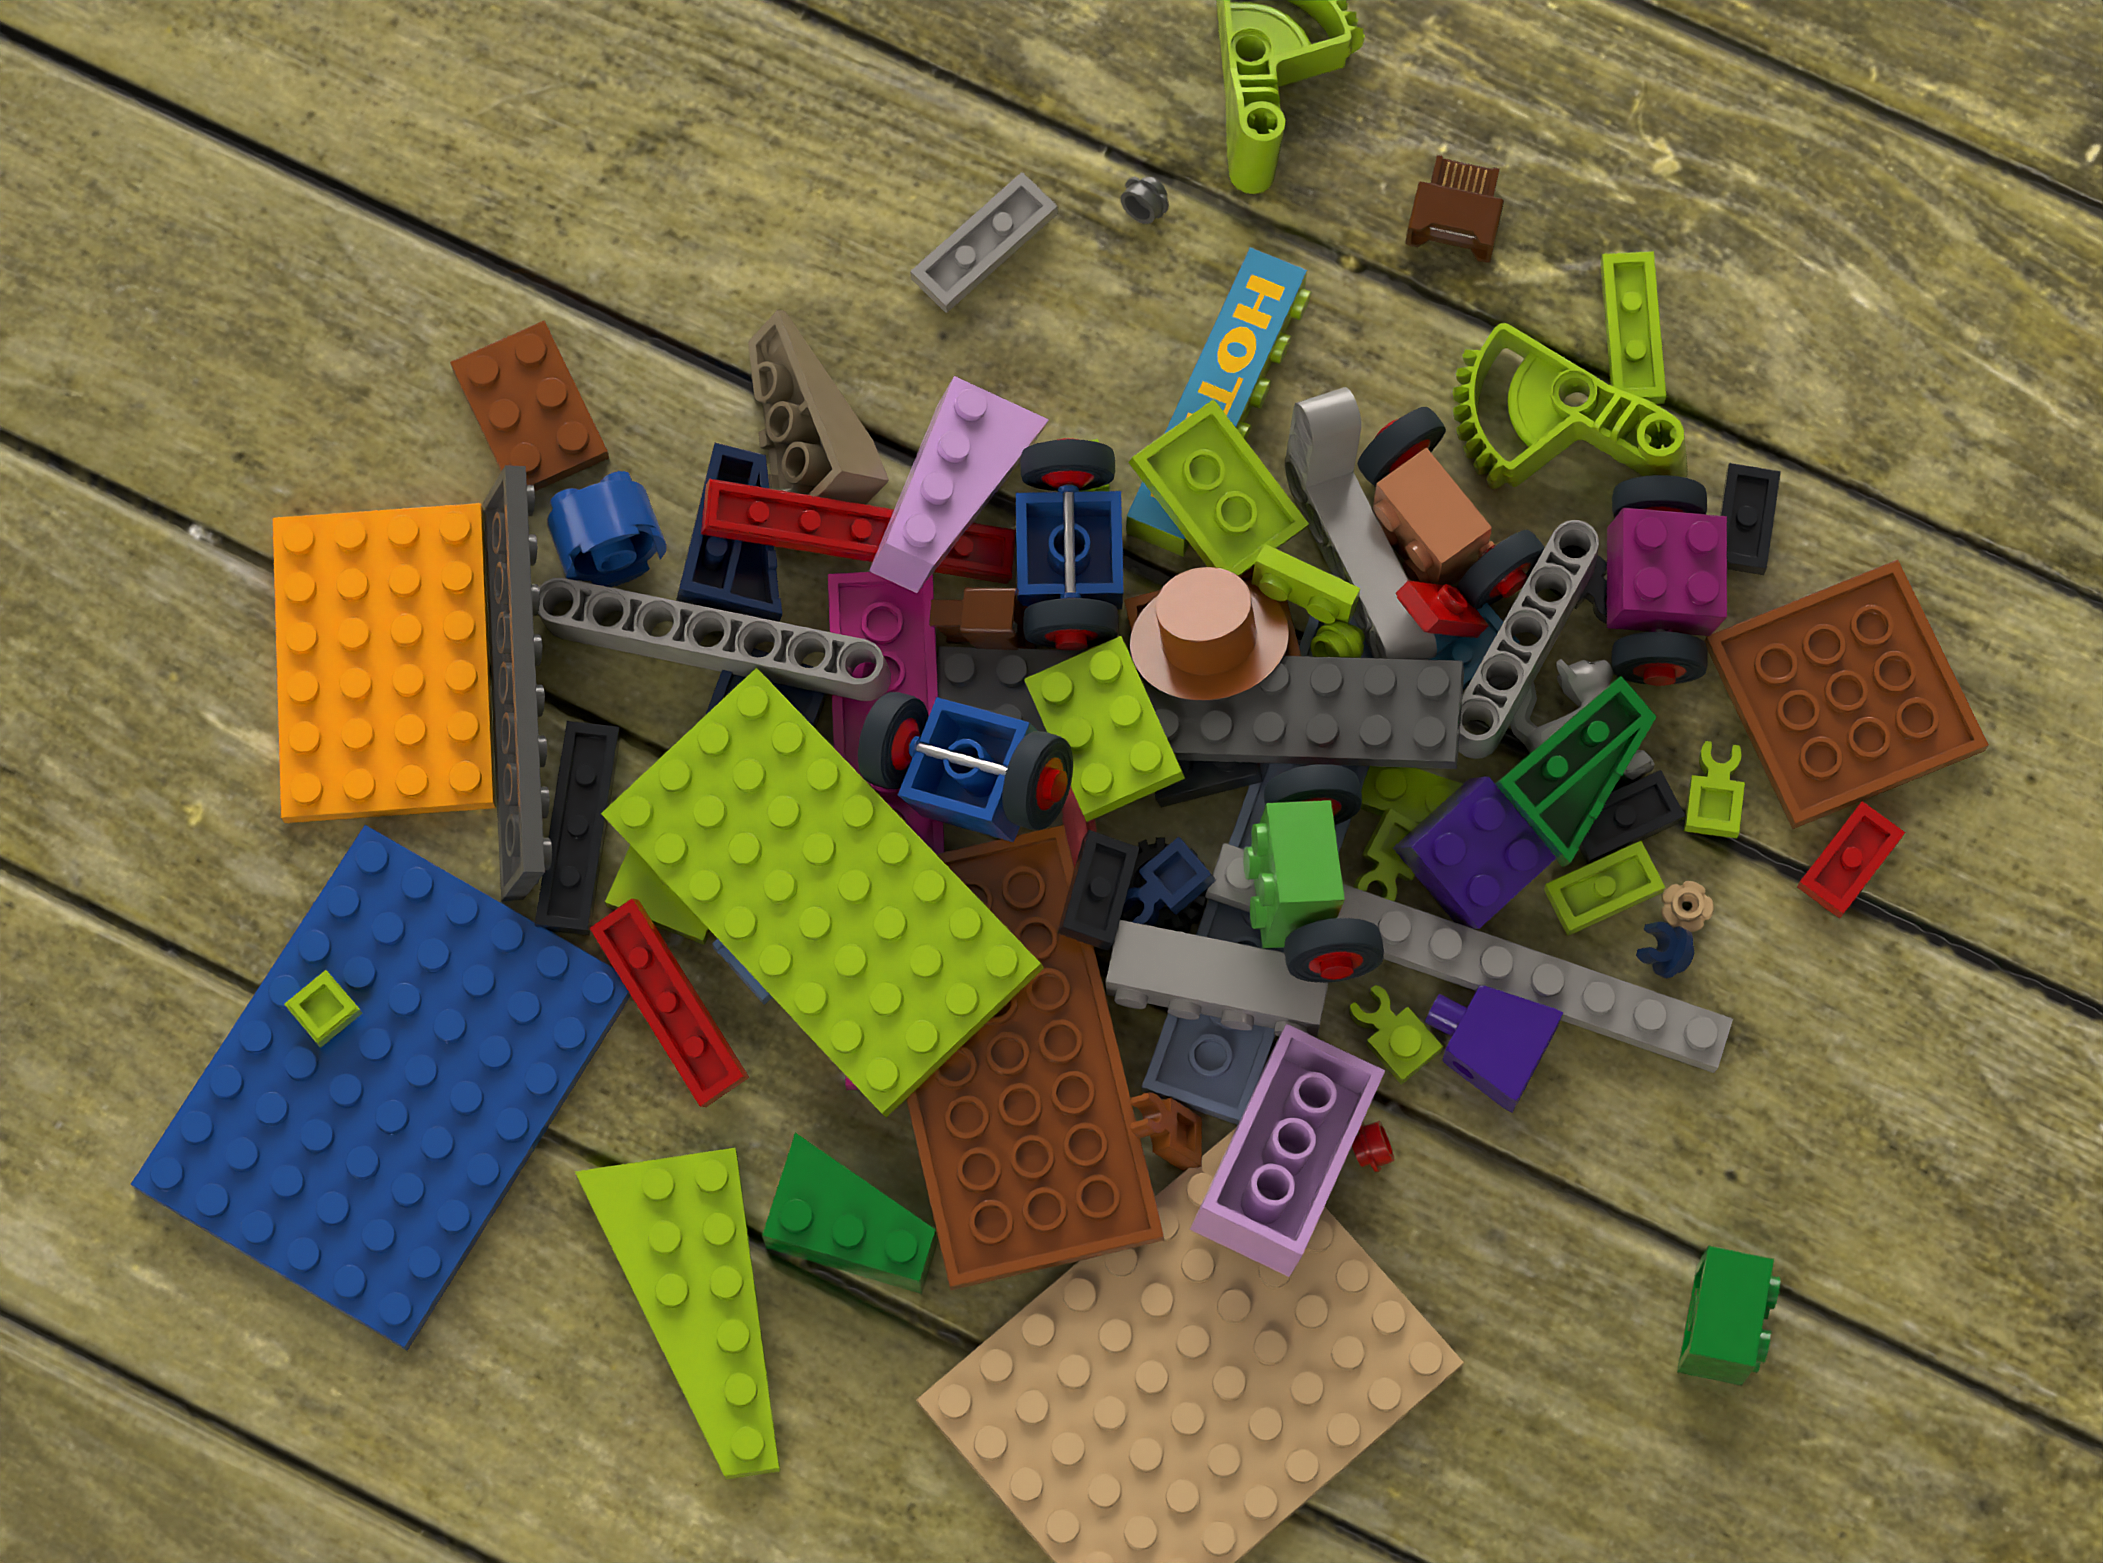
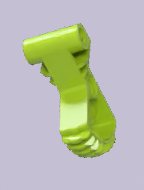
M1216 0L1225 87L1229 176L1233 185L1240 191L1249 194L1262 193L1270 188L1274 182L1286 121L1283 112L1280 110L1278 87L1343 68L1347 57L1363 46L1365 39L1363 28L1357 27L1358 18L1356 12L1347 11V0H1286L1314 18L1330 37L1328 40L1312 45L1303 29L1291 17L1273 7L1252 2ZM1244 57H1246V58H1252V59H1254L1255 61H1254V62H1249V61H1245V60H1243V59H1241V58H1244Z
M1501 323L1494 328L1481 350L1465 349L1462 356L1464 363L1468 367H1460L1456 371L1457 381L1462 385L1453 389L1454 401L1459 403V405L1453 408V416L1455 421L1461 423L1456 428L1458 439L1467 441L1463 446L1465 456L1469 459L1477 458L1473 463L1477 474L1489 473L1487 483L1490 488L1496 489L1505 483H1508L1511 487L1519 486L1578 440L1587 441L1601 452L1610 455L1618 463H1623L1642 476L1668 475L1687 477L1688 465L1684 428L1674 415L1653 402L1608 385L1506 323ZM1505 348L1524 358L1511 380L1508 392V412L1514 430L1529 448L1512 461H1506L1493 448L1485 436L1478 418V405L1483 382L1495 359ZM1572 393H1582L1588 397L1584 404L1577 407H1570L1563 403L1564 398Z

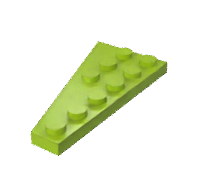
M736 1147L574 1171L725 1479L779 1472L780 1465Z

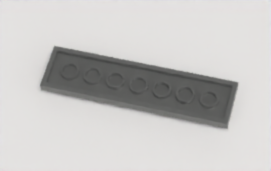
M505 465L486 496L483 505L501 901L524 900L531 889L539 883V879L545 873V870L550 869L552 845L550 838H543L542 819H546L548 816L550 798L548 787L541 786L540 767L545 766L547 759V741L544 735H538V717L543 715L545 694L543 685H536L535 666H539L542 659V639L540 634H534L533 616H537L539 611L540 591L538 584H531V566H534L537 560V538L535 534H529L528 516H532L534 513L535 490L533 485H527L526 466Z

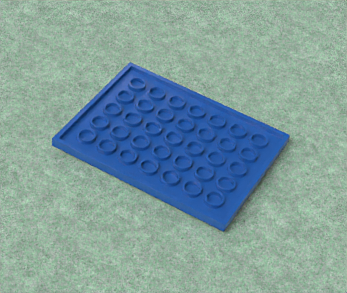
M364 825L131 1185L134 1189L408 1351L631 995L613 967L543 927H536L535 922L369 826ZM327 970L359 1007L362 1014L320 1048L289 1012L284 1003Z

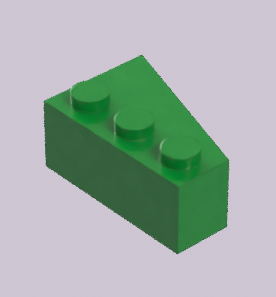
M1622 676L1612 682L1495 783L1555 855L1556 860L1562 867L1570 864L1580 844L1593 822L1599 816L1606 800L1619 778L1625 772L1657 717Z
M795 1132L762 1234L766 1248L922 1294L938 1243L936 1230Z

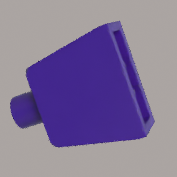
M1479 986L1468 1008L1439 994L1426 1017L1425 1023L1452 1036L1445 1049L1442 1061L1505 1110L1513 1113L1560 1024L1563 1012L1491 987Z

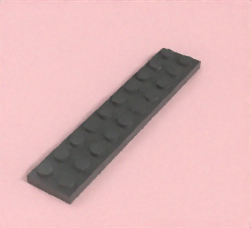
M938 646V698L1027 721L1038 731L1047 732L1024 679L1088 650L976 649L975 647ZM1283 656L1275 669L1255 686L1241 693L1213 700H1192L1167 694L1151 685L1136 668L1177 760L1457 769L1465 671L1463 661Z

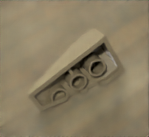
M777 309L748 341L754 398L759 402H763L766 429L758 433L760 448L768 449L771 470V474L768 475L769 489L866 505L889 481L874 441L786 311Z

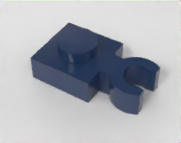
M1177 837L1138 871L1147 883L1141 888L1128 889L1122 911L1126 913L1132 906L1144 904L1142 914L1132 922L1154 926L1159 918V910L1165 905L1177 915L1217 880L1183 840Z

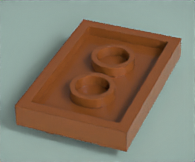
M545 320L450 362L452 370L501 471L505 465L526 466L527 485H533L534 490L538 491L609 459L605 444Z

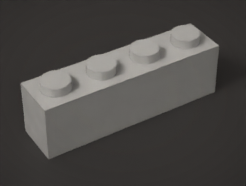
M1120 920L1106 978V995L1114 996V1001L1117 1004L1134 1009H1144L1147 1003L1168 1007L1167 1012L1183 1019L1196 1020L1199 1019L1200 1014L1221 1018V1024L1238 1030H1252L1253 1025L1273 1028L1274 1034L1279 1037L1285 1025L1288 1024L1313 1037H1318L1329 982H1309L1293 977L1288 971L1285 953Z

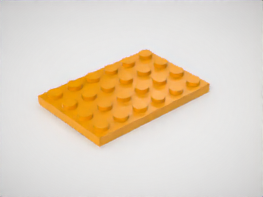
M481 503L272 518L280 799L283 822L296 823L496 808L484 516Z

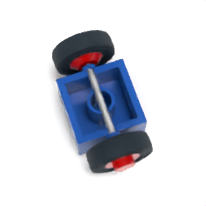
M1063 438L1031 445L1025 448L1021 454L1020 470L1022 481L1034 488L1058 492L1016 493L1017 589L1019 590L1017 600L1023 606H1027L1023 616L1025 639L1036 645L1068 651L1101 645L1117 638L1119 631V615L1117 610H1122L1121 491H1079L1098 488L1113 481L1115 476L1114 451L1103 443L1074 438Z
M889 692L875 702L866 717L859 739L858 765L862 777L872 785L885 789H900L898 796L922 817L1014 842L1020 827L1031 830H1043L1049 827L1058 817L1071 786L1073 754L1067 740L1055 734L1038 731L1030 722L936 697L930 715H928L927 708L920 699L900 692Z

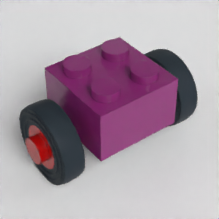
M1653 475L1623 481L1616 485L1613 490L1612 512L1614 520L1607 527V628L1649 632L1631 634L1614 642L1612 648L1613 673L1618 678L1622 676L1625 681L1653 686H1666L1699 679L1707 671L1708 651L1706 643L1692 635L1710 636L1727 618V516L1706 515V488L1695 480L1679 476Z

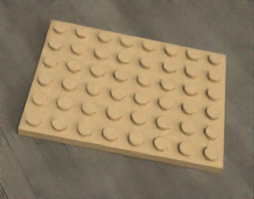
M1236 1128L1202 1156V1167L1188 1168L1155 1196L1164 1241L1078 1261L916 1399L919 1407L1053 1563H1237L1464 1364L1463 1360L1325 1206L1306 1249L1290 1277L1190 1230Z

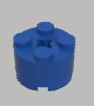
M613 472L605 476L600 483L580 490L574 488L562 490L550 500L553 509L548 515L547 527L567 579L591 581L592 584L606 587L618 586L636 579L650 570L647 561L656 552L660 560L666 552V542L646 489L640 483L632 481L628 472Z

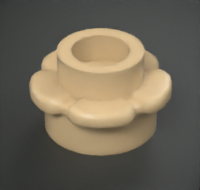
M1685 881L1683 885L1672 884L1662 895L1664 907L1661 909V915L1664 921L1672 928L1683 927L1691 933L1696 932L1704 926L1705 920L1711 918L1714 910L1713 901L1709 896L1705 895V888L1697 882ZM1689 902L1692 905V909L1689 911L1684 910L1682 903Z

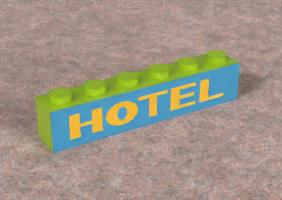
M1249 248L1165 433L1214 399L1243 438L1247 440L1251 425L1245 423L1252 406L1258 409L1262 407L1271 385V380L1265 378L1272 362L1279 365L1282 363L1292 338L1291 335L1286 334L1292 318L1302 319L1310 301L1312 292L1305 289L1307 270ZM1142 481L1126 516V534L1184 557L1190 543Z

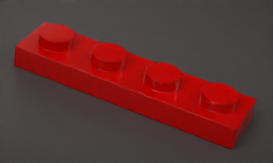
M631 898L589 928L700 1107H708L750 1078L638 899Z

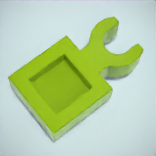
M1705 741L1699 754V765L1706 774V777L1691 776L1684 831L1737 839L1740 832L1745 782L1730 780V776L1735 773L1741 761V748L1739 745H1733L1729 755L1730 760L1726 763H1718L1711 756L1712 742Z
M1392 808L1385 809L1362 854V857L1375 864L1371 871L1361 874L1356 879L1353 888L1366 892L1368 885L1373 881L1381 886L1382 898L1395 901L1397 896L1395 880L1397 876L1405 881H1411L1415 874L1395 852L1393 847L1419 823Z
M1375 984L1370 990V995L1379 1004V1009L1374 1013H1365L1354 1002L1349 1007V1014L1352 1020L1360 1027L1372 1028L1375 1031V1034L1367 1040L1366 1046L1402 1085L1442 1052L1443 1045L1408 1006L1396 1016L1390 1010L1391 1001L1388 993L1382 987Z

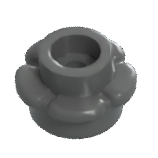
M1134 176L1127 180L1125 184L1127 189L1121 195L1120 201L1123 209L1131 218L1140 223L1149 224L1155 218H1161L1163 213L1168 211L1167 191L1161 182L1149 176L1141 180Z

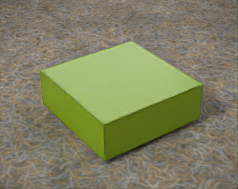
M327 970L284 1003L289 1012L320 1048L362 1014L359 1007Z

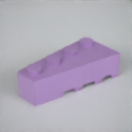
M954 376L936 407L869 571L918 593L959 538L970 527L985 505L1019 464L1022 451L1034 445L1049 419Z

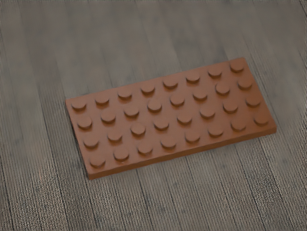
M1064 825L1017 835L1014 842L999 839L936 854L1044 967L1040 973L906 1099L950 1290L1164 1241V1234L1141 1140L1130 1130V1123L1136 1122L1094 947L1057 933L1074 873V865Z

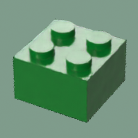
M1708 1245L1695 1269L1677 1368L1678 1373L1740 1386L1743 1385L1751 1372L1758 1373L1760 1364L1766 1362L1771 1339V1331L1762 1329L1763 1320L1768 1319L1770 1309H1775L1781 1278L1772 1275L1774 1259Z

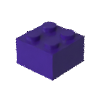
M1490 777L1469 778L1393 847L1395 852L1413 871L1415 876L1455 923L1472 929L1481 928L1556 859L1555 855Z

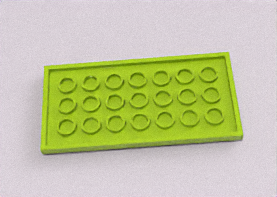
M757 667L601 813L885 1117H888L1044 969L1043 965Z

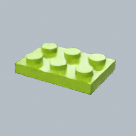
M1214 399L1138 452L1128 462L1207 567L1225 569L1240 577L1255 566V560L1264 544L1278 549L1309 525Z
M1122 636L1024 679L1047 733L1064 738L1071 746L1073 754L1071 788L1086 822L1185 779Z

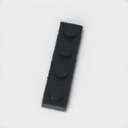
M567 721L548 836L552 845V861L550 869L545 870V873L542 875L535 918L536 927H543L554 932L590 936L589 928L592 924L607 820L601 813L610 805L621 737L619 727Z

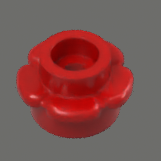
M1362 1121L1358 1130L1360 1134L1356 1135L1352 1144L1353 1151L1361 1167L1370 1165L1373 1171L1380 1172L1381 1166L1395 1161L1391 1143L1380 1121L1366 1126Z

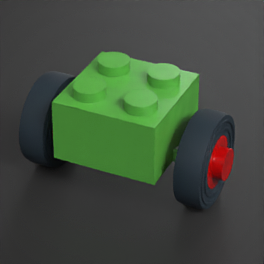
M1308 765L1285 771L1272 778L1266 784L1264 789V812L1260 823L1253 824L1251 847H1245L1244 874L1247 880L1254 879L1256 894L1250 900L1252 928L1260 929L1263 948L1284 947L1288 971L1297 979L1325 983L1360 977L1373 971L1382 963L1384 958L1383 940L1379 928L1372 922L1356 918H1338L1345 897L1334 826L1349 820L1360 811L1362 793L1359 779L1352 770L1337 765Z

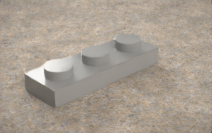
M1021 172L910 271L911 279L947 313L1058 214V206Z

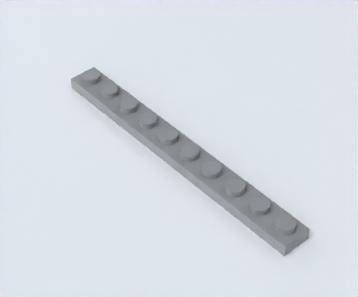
M1223 843L1213 872V876L1217 881L1208 887L1205 897L1250 913V900L1256 894L1254 879L1247 880L1244 874V850ZM1343 884L1345 901L1338 918H1356L1375 924L1382 935L1383 959L1475 991H1477L1479 986H1487L1555 1008L1563 1012L1561 1021L1712 1073L1719 1067L1733 1021L1730 1017Z

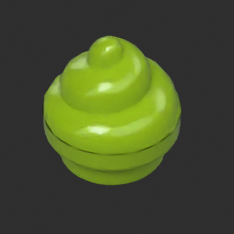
M1335 620L1334 623H1326L1318 629L1316 637L1311 641L1313 657L1361 658L1364 652V632L1359 627L1343 621Z

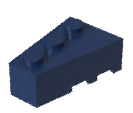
M714 443L676 601L780 622L782 604L781 598H779L776 570L777 557L774 546L701 534L705 489L709 479L769 488L766 455Z

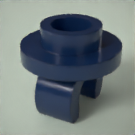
M1665 922L1645 924L1644 931L1652 934L1656 938L1658 945L1656 949L1652 947L1637 949V958L1645 964H1652L1655 974L1662 978H1671L1677 973L1685 971L1694 957L1693 936L1691 932L1683 927L1672 928Z

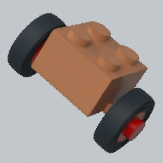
M1421 407L1384 426L1363 451L1357 465L1365 478L1376 487L1372 510L1391 547L1393 546L1405 560L1402 565L1410 580L1438 585L1447 584L1450 586L1460 580L1457 586L1460 594L1476 610L1481 609L1485 603H1488L1490 606L1500 599L1508 598L1518 592L1526 583L1545 547L1530 530L1515 533L1497 545L1492 541L1489 542L1492 530L1491 525L1431 453L1445 435L1446 428L1443 422L1429 407Z

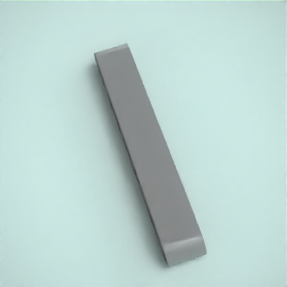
M552 578L539 586L540 605L538 615L554 636L564 640L720 672L722 670L731 671L734 675L747 677L757 667L773 683L860 701H872L880 698L887 692L891 684V672L880 648L875 643L866 639L566 578ZM563 601H573L571 610L565 615L552 616V611L556 605ZM613 611L623 612V616L617 624L610 627L601 626L604 617L608 613ZM663 621L673 622L671 631L661 637L651 636L653 628L658 623ZM714 631L724 633L722 640L717 645L712 647L701 646L703 638L708 633ZM759 643H774L772 651L767 656L761 658L751 656L752 650ZM813 652L825 654L823 661L818 666L813 668L801 666L808 654ZM864 662L876 664V668L870 676L865 678L852 677L854 669L859 664Z

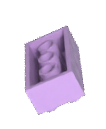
M1286 1024L1269 1056L1190 1230L1290 1277L1306 1249L1385 1070Z

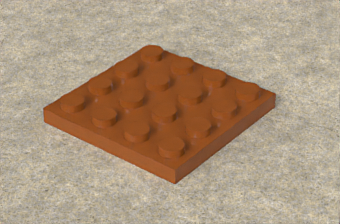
M1898 559L1713 633L1710 636H1706L1704 641L1792 829L1986 751L1989 745Z

